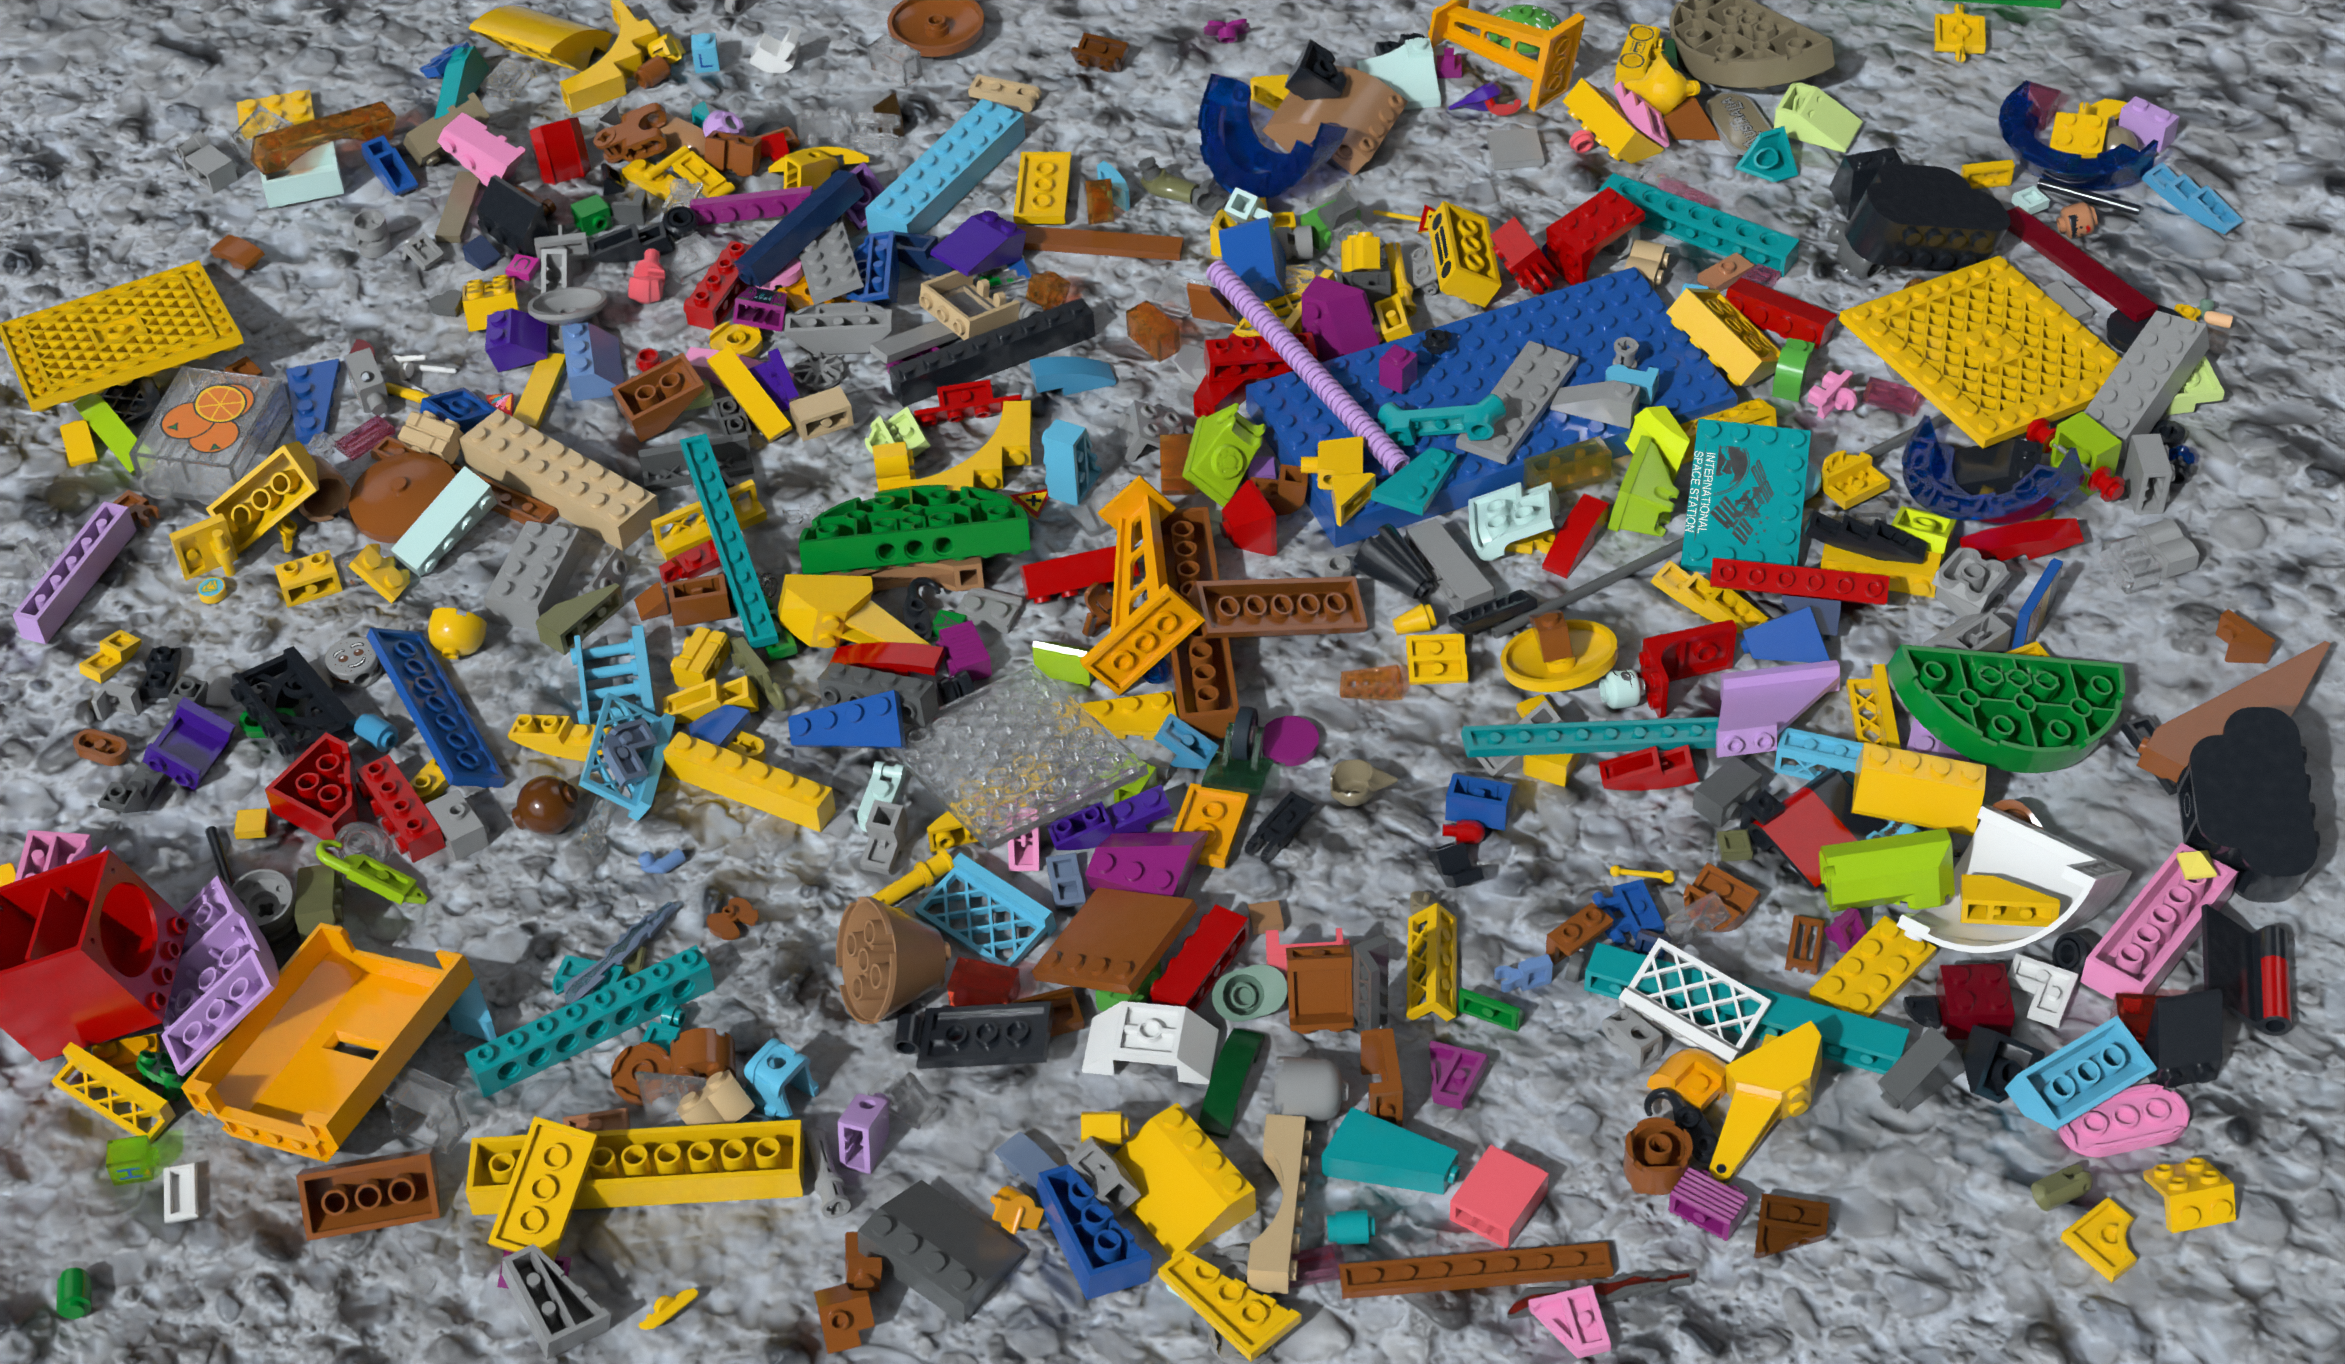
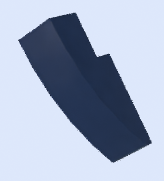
M895 232L898 260L935 276L955 271L952 267L930 255L931 250L939 244L937 236Z

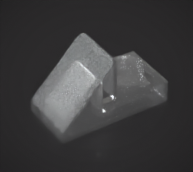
M887 1071L867 1092L869 1096H872L874 1093L885 1094L890 1100L888 1106L889 1113L917 1130L939 1109L935 1100L910 1071L902 1079Z

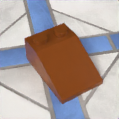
M682 352L611 388V391L621 413L641 443L665 431L706 387Z

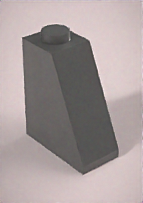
M1930 1026L1877 1082L1883 1092L1880 1097L1894 1110L1899 1106L1906 1113L1912 1111L1965 1071L1964 1062L1956 1046Z

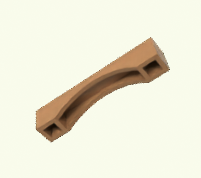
M970 556L960 561L942 559L932 564L914 562L904 567L886 565L876 570L858 568L848 573L830 571L823 574L871 576L873 592L908 587L910 582L918 577L931 578L936 581L940 588L956 592L971 590V588H984L981 556Z

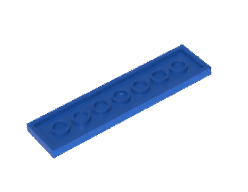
M370 627L366 637L448 784L454 786L502 788L506 777L423 633Z

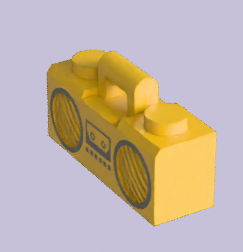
M1631 24L1616 65L1615 85L1619 81L1626 83L1629 80L1642 79L1646 75L1655 59L1663 51L1664 38H1660L1661 29Z

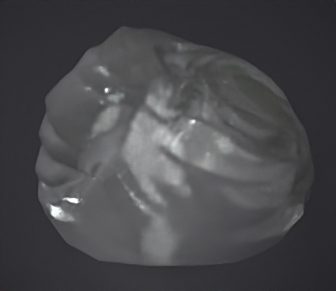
M351 822L343 826L334 839L343 844L342 848L335 847L339 858L342 860L346 856L352 854L361 855L363 853L384 863L391 859L394 851L393 843L386 833L368 822Z

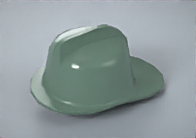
M1267 964L1254 965L1232 971L1221 976L1215 983L1212 991V1003L1218 1014L1232 1022H1242L1269 1015L1277 1011L1284 1004L1288 994L1287 981L1277 968Z

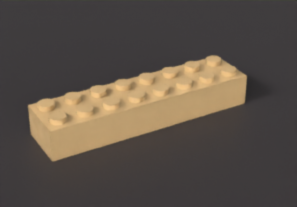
M499 409L495 410L459 439L464 462L467 465L511 489L557 508L559 516L614 547H618L622 551L652 527L651 520L661 517L655 494Z

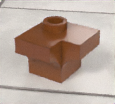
M846 1283L814 1291L827 1353L831 1354L861 1346L858 1330L875 1326L867 1290L852 1291Z

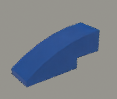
M384 135L361 144L363 158L381 183L393 195L398 196L418 187L417 181L395 147H391Z

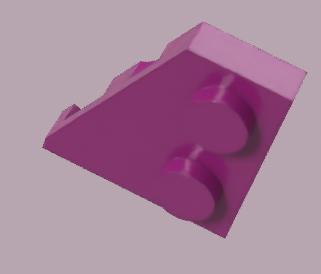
M1430 1040V1073L1433 1103L1464 1110L1489 1064L1488 1055Z

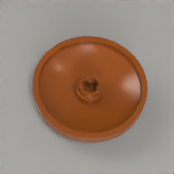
M903 0L890 12L887 26L891 41L899 49L917 56L940 57L961 52L976 43L983 34L985 22L983 10L974 0Z
M407 452L387 457L369 467L356 480L351 489V497L348 502L351 517L356 527L365 536L383 543H397L456 475L447 462L432 454Z

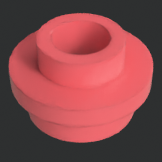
M1587 130L1575 132L1569 141L1570 147L1577 153L1589 151L1594 146L1593 133Z

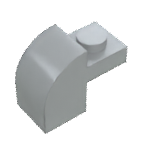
M874 800L865 824L869 839L861 858L860 866L863 870L891 875L897 856L903 853L908 830L907 814L902 805Z
M1092 1136L1066 1157L1068 1163L1090 1184L1095 1192V1197L1105 1206L1107 1205L1116 1217L1141 1196L1135 1181L1124 1166Z

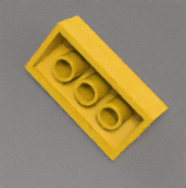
M1583 78L1578 81L1562 101L1569 108L1568 114L1577 121L1581 120L1583 122L1581 127L1596 135L1595 141L1604 148L1608 147L1610 149L1608 154L1618 162L1623 159L1633 164L1657 155L1664 150L1657 141L1639 130L1628 119L1621 106L1609 94Z
M300 441L284 444L206 508L211 517L220 513L223 514L238 554L242 553L319 490L316 463Z
M1864 742L1856 761L1851 813L1933 829L1946 828L1948 832L1973 836L1979 819L1977 815L1981 809L1985 793L1986 766Z

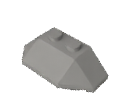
M863 302L813 304L795 313L786 314L784 332L786 337L813 354H817V351H820L821 354L829 355L868 353L871 343L882 340L892 331V310L884 309L873 303Z

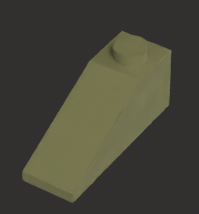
M615 583L555 604L536 620L540 641L566 655L570 648L575 647L574 636L580 635V639L583 641L624 606L620 585Z

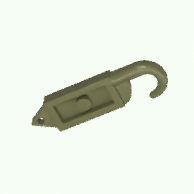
M730 637L729 643L734 651L731 657L738 670L742 669L745 672V676H748L754 686L762 695H765L776 710L785 711L788 707L787 699L777 683L772 684L768 668L743 637Z

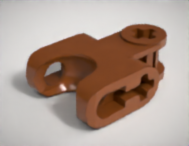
M651 103L629 111L621 117L620 124L599 131L594 137V145L598 149H603L604 159L608 163H615L623 158L626 161L633 162L636 159H645L661 153L667 148V138L658 128L666 123V110L658 103ZM658 114V116L648 119L649 115ZM657 140V141H659V142H658V143H652V142H650V141Z

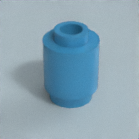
M363 714L355 722L354 732L357 734L358 739L380 752L392 749L398 742L397 727L375 714Z

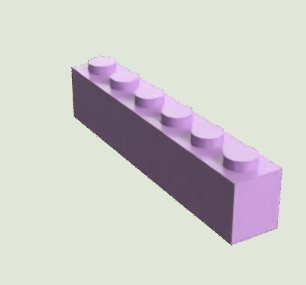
M106 501L101 504L12 614L21 638L42 644L49 642L136 532L128 507Z

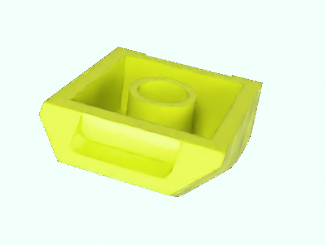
M1666 406L1646 407L1634 416L1635 421L1625 444L1634 454L1641 435L1652 438L1651 442L1656 444L1664 464L1669 469L1671 482L1674 485L1691 440Z
M1901 506L1891 526L1927 542L1926 551L1941 553L1942 560L1951 541L1957 519Z

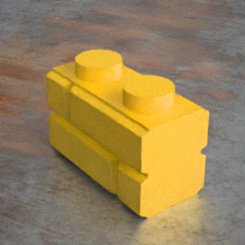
M698 626L692 636H687L683 644V651L679 656H675L671 662V672L673 673L675 684L679 687L690 688L714 679L731 652L728 635L724 632L715 630L712 632L710 629Z

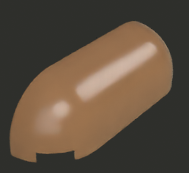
M666 112V123L658 128L667 138V148L661 153L669 156L685 145L690 151H693L704 160L706 138L703 136V129ZM651 114L648 116V119L656 117L658 114ZM653 140V141H650V142H652V143H658L659 141Z

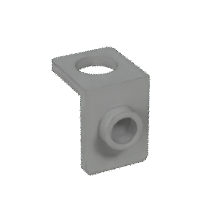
M612 104L594 120L596 134L605 128L620 124L618 106Z

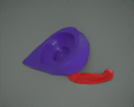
M1495 80L1478 87L1448 108L1452 110L1462 107L1482 112L1489 110L1495 115H1508L1518 111L1522 103L1520 99H1516L1514 104H1499V94L1504 92V90Z

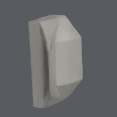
M1183 344L1173 363L1181 375V388L1196 392L1206 375L1204 349Z

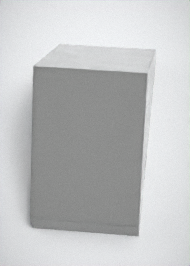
M541 249V294L551 290L572 287L574 275L568 249Z

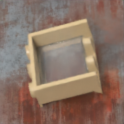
M957 270L921 283L919 297L920 306L954 331L963 340L1018 321L1020 302L1014 300L1006 304V295L1003 291L995 293L992 300L989 297L990 283L986 278L978 281L977 287L973 285V275L967 277Z

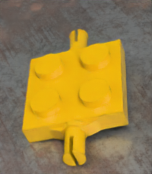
M1959 3L1954 6V13L1935 14L1934 51L1944 53L1955 52V60L1959 62V58H1961V62L1966 59L1965 53H1985V16L1965 14L1964 5L1960 4L1959 9Z
M2084 102L2079 104L2078 113L2056 112L2049 146V156L2062 157L2069 160L2067 171L2070 173L2072 166L2073 173L2078 171L2079 161H2101L2109 116L2089 115L2090 104L2088 102L2085 103V108Z

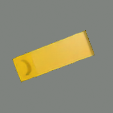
M1961 875L1959 896L1960 923L2048 927L2059 918L2060 900L1996 876Z

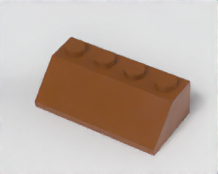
M434 1147L302 1169L296 1175L307 1241L441 1217L439 1178Z

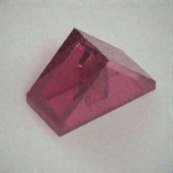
M2022 81L2019 103L2038 129L2044 131L2058 110L2061 90L2030 81Z

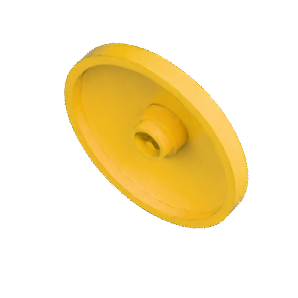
M1579 619L1565 620L1573 656L1544 663L1533 629H1527L1511 639L1502 650L1500 661L1503 675L1512 685L1534 692H1558L1587 685L1604 676L1616 664L1619 656L1616 636L1608 627L1597 622Z

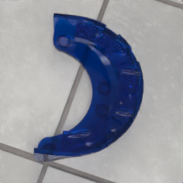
M1211 73L1198 115V130H1201L1202 145L1199 146L1204 164L1209 166L1216 182L1231 194L1235 187L1258 198L1265 199L1285 193L1321 168L1340 147L1348 128L1337 123L1321 122L1316 137L1310 144L1296 140L1290 153L1273 151L1260 140L1253 127L1250 113L1251 88L1249 85L1239 79Z
M2028 80L2012 91L2002 103L1998 118L2002 137L2016 160L2031 172L2033 176L2086 191H2107L2139 183L2142 181L2144 174L2153 168L2158 141L2155 139L2141 151L2121 143L2109 151L2097 153V158L2081 159V154H2071L2055 150L2035 138V131L2038 127L2039 119L2031 113L2034 102L2028 99L2031 83Z
M1927 415L1923 416L1912 433L1902 456V477L1909 494L1920 506L1945 518L1978 525L2014 524L2040 516L2064 502L2085 480L2077 449L2071 447L2058 468L2037 463L2029 474L2013 485V490L1998 496L1996 492L1970 495L1961 489L1954 479L1953 464L1956 457L1954 448L1951 445L1938 442L1930 416Z

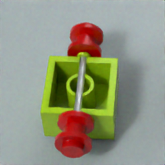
M2083 411L2057 424V428L2049 429L2050 422L2046 418L2035 419L2028 425L2026 439L2032 442L2043 443V453L2052 451L2049 466L2088 497L2101 491V499L2109 502L2117 500L2123 494L2125 481L2120 476L2115 477L2122 441Z

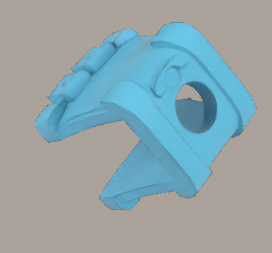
M777 1038L770 1039L751 1058L744 1069V1075L747 1079V1086L744 1090L755 1104L754 1109L762 1114L765 1112V1116L771 1117L774 1121L778 1119L779 1121L794 1120V1114L788 1103L784 1087L789 1083L810 1096L816 1097L818 1095L819 1085L812 1079L809 1070L810 1058L802 1053H796L794 1049L785 1045L784 1042Z

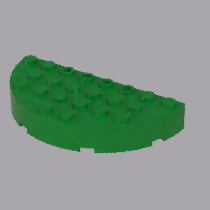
M920 485L875 492V498L861 501V498L857 497L838 504L814 518L811 528L803 529L798 543L802 573L810 575H823L830 571L848 573L858 568L876 570L886 565L904 567L914 562L932 564L942 559L960 561L970 556L988 558L998 553L1021 554L1026 550H1031L1028 518L1020 505H1012V499L981 488L962 486L960 488L961 491L947 490V485Z
M1900 644L1887 665L1890 678L1901 700L1912 715L1936 739L1974 761L1993 768L2018 773L2053 772L2070 767L2086 758L2094 751L2117 720L2122 710V698L2125 695L2126 689L2122 663Z

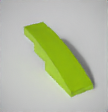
M100 394L85 395L72 404L132 477L155 461Z

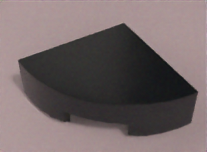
M1904 997L1903 1007L1912 1020L1928 1028L1932 1026L1934 1029H1939L1940 1016L1937 997Z

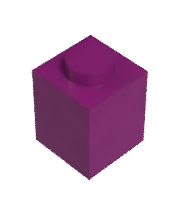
M1394 344L1379 359V384L1403 394L1417 379L1418 354Z

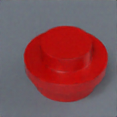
M643 349L637 354L635 360L638 370L645 372L661 364L662 357L655 349Z

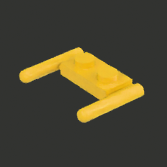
M685 145L644 173V178L647 181H651L672 166L677 174L698 191L700 190L707 198L726 196L735 191V187L731 182H727L725 177L693 151H690Z

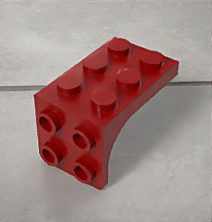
M1607 187L1546 228L1548 261L1556 272L1563 276L1569 284L1576 285L1586 282L1588 268L1596 254L1606 245L1644 221L1645 212L1611 187Z
M1733 619L1643 639L1642 651L1639 652L1641 670L1637 675L1644 680L1649 708L1655 710L1658 718L1666 717L1670 682L1733 668L1737 626Z

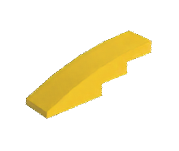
M1671 560L1651 580L1653 585L1671 598L1715 623L1733 619L1737 626V633L1743 634V629L1763 623L1768 619L1767 616L1732 589L1711 587L1710 581L1697 571L1690 576Z

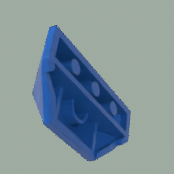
M892 230L868 234L864 239V243L853 251L864 287L841 296L854 302L873 303L876 305L885 306L897 303L900 268L895 232Z

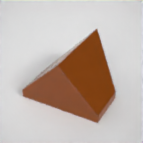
M1694 96L1686 97L1681 104L1674 107L1663 118V122L1674 140H1720V137Z
M1187 283V293L1193 318L1239 325L1235 307L1220 290L1211 286Z

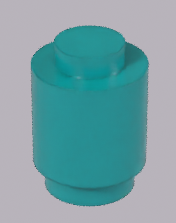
M1367 1209L1335 1211V1215H1327L1328 1242H1337V1245L1368 1244L1369 1237L1375 1236L1374 1216H1368Z

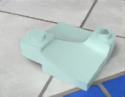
M1430 38L1405 40L1404 45L1389 53L1356 61L1357 70L1379 79L1408 101L1403 110L1441 106V96Z
M1521 482L1468 500L1469 530L1472 545L1478 558L1486 561H1494L1500 556L1505 555V547L1511 542L1555 528L1554 517L1560 515L1559 498L1552 482L1528 490H1524Z

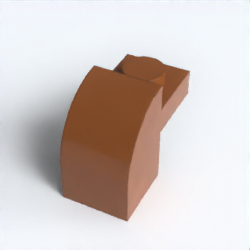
M1281 464L1278 480L1250 477L1269 505L1275 507L1274 512L1276 516L1291 514L1303 505L1307 490L1308 473H1301L1300 466Z

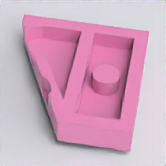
M1592 1285L1528 1300L1530 1312L1577 1359L1611 1351L1610 1339Z

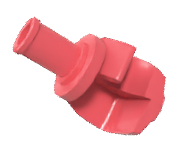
M656 249L645 251L644 259L635 265L634 277L629 279L628 297L642 304L658 302L663 296L665 270L661 263H659L661 254Z

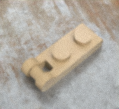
M979 74L968 88L969 97L983 98L988 101L1017 106L1024 112H1031L1035 102L1042 95L1041 90L1036 86Z

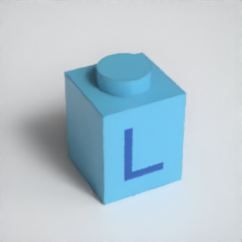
M700 33L698 35H691L695 73L720 71L716 34Z

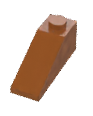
M1555 609L1529 615L1544 663L1573 656L1568 627L1562 611Z

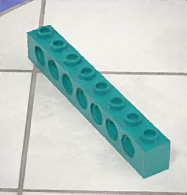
M1612 173L1598 189V193H1600L1607 187H1611L1645 212V220L1639 223L1643 227L1726 257L1737 252L1754 264V267L1784 277L1798 260L1800 239L1627 177Z
M697 945L476 1047L464 1053L471 1077L483 1098H486L661 1015L665 1006H670L671 1004L683 1005L714 990L710 965Z

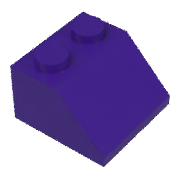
M513 308L487 315L485 351L498 373L548 358L549 324L535 319L528 313Z

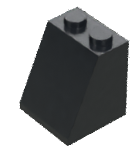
M1894 147L1844 156L1830 184V191L1847 221L1854 214L1879 167L1887 163L1903 164Z

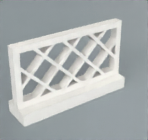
M1658 938L1628 988H1624L1618 998L1621 1008L1631 1009L1647 1023L1691 1048H1699L1710 1052L1727 1064L1738 1059L1771 1005L1770 999L1661 938ZM1661 949L1674 956L1675 966L1657 970L1655 958ZM1678 958L1685 961L1686 963L1679 964ZM1653 965L1654 971L1647 972L1650 966ZM1692 967L1701 970L1704 981L1685 986L1681 970ZM1678 971L1682 987L1663 991L1659 976ZM1706 974L1713 977L1714 979L1708 980ZM1656 977L1659 992L1645 995L1636 990L1642 980ZM1724 983L1730 987L1732 997L1713 1001L1709 986ZM1706 987L1710 1002L1691 1007L1687 991ZM1734 990L1740 992L1742 995L1736 996ZM1684 993L1687 1008L1673 1011L1667 1007L1666 996ZM1661 998L1663 1004L1659 1003L1654 999ZM1752 999L1761 1004L1756 1014L1745 1017L1741 1016L1738 1005L1739 1001ZM1734 1003L1738 1018L1719 1023L1715 1007ZM1711 1008L1716 1024L1705 1027L1696 1024L1693 1013ZM1689 1014L1691 1020L1687 1019L1682 1015ZM1750 1022L1745 1030L1743 1023ZM1740 1024L1742 1037L1735 1046L1724 1040L1721 1029ZM1717 1030L1719 1036L1710 1031Z

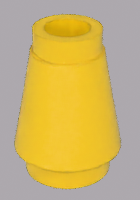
M1421 603L1397 618L1392 619L1397 636L1431 631V627L1437 626L1430 604L1423 606Z

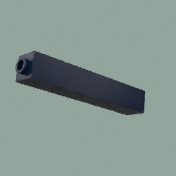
M837 170L734 263L739 271L740 279L746 284L762 287L857 202L865 193L855 173Z

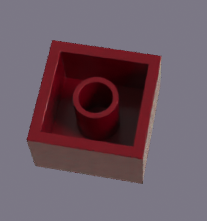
M2005 964L1940 965L1935 990L1944 1037L1948 1040L1968 1039L1973 1025L2010 1037L2015 1011Z

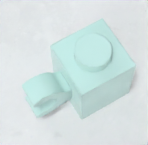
M1235 187L1224 209L1233 220L1241 224L1268 216L1273 226L1276 220L1272 213L1264 210L1265 205L1257 196Z

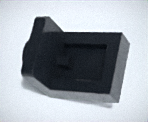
M1763 790L1743 804L1740 829L1748 830V826L1755 820L1762 825L1768 824L1785 812V806L1766 790Z

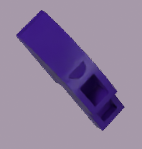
M1160 784L1106 808L1102 801L1049 823L1046 827L1056 850L1096 848L1114 833H1147L1146 824L1172 814L1173 811Z

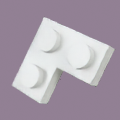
M2016 954L2007 978L2009 986L2035 994L2027 1018L2059 1028L2079 974Z

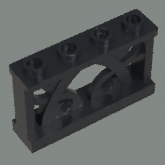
M294 646L283 650V655L242 673L235 672L232 674V686H230L232 697L236 702L242 703L249 718L258 722L267 739L271 738L277 745L281 756L287 757L291 763L300 757L325 732L340 740H345L346 743L357 738L354 732L356 717ZM261 682H265L272 685L271 688L268 685L264 684L257 685V689L262 690V692L258 694L255 693L254 690L251 688L252 686ZM297 685L300 690H293V686ZM283 693L291 698H308L310 701L305 707V717L290 716L277 712L276 706L280 695ZM318 709L320 714L315 713V717H312L311 712ZM305 730H310L312 733L311 737L297 742L291 735L294 733L299 734L301 740L305 735Z

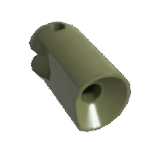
M2070 1165L2032 1183L2031 1191L2037 1205L2047 1212L2088 1193L2092 1188L2093 1178L2092 1174L2089 1171H2084L2081 1165Z

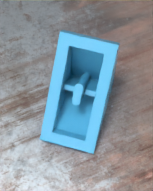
M474 975L475 978L448 1011V1016L453 1030L491 1041L496 1039L497 1036L477 977Z

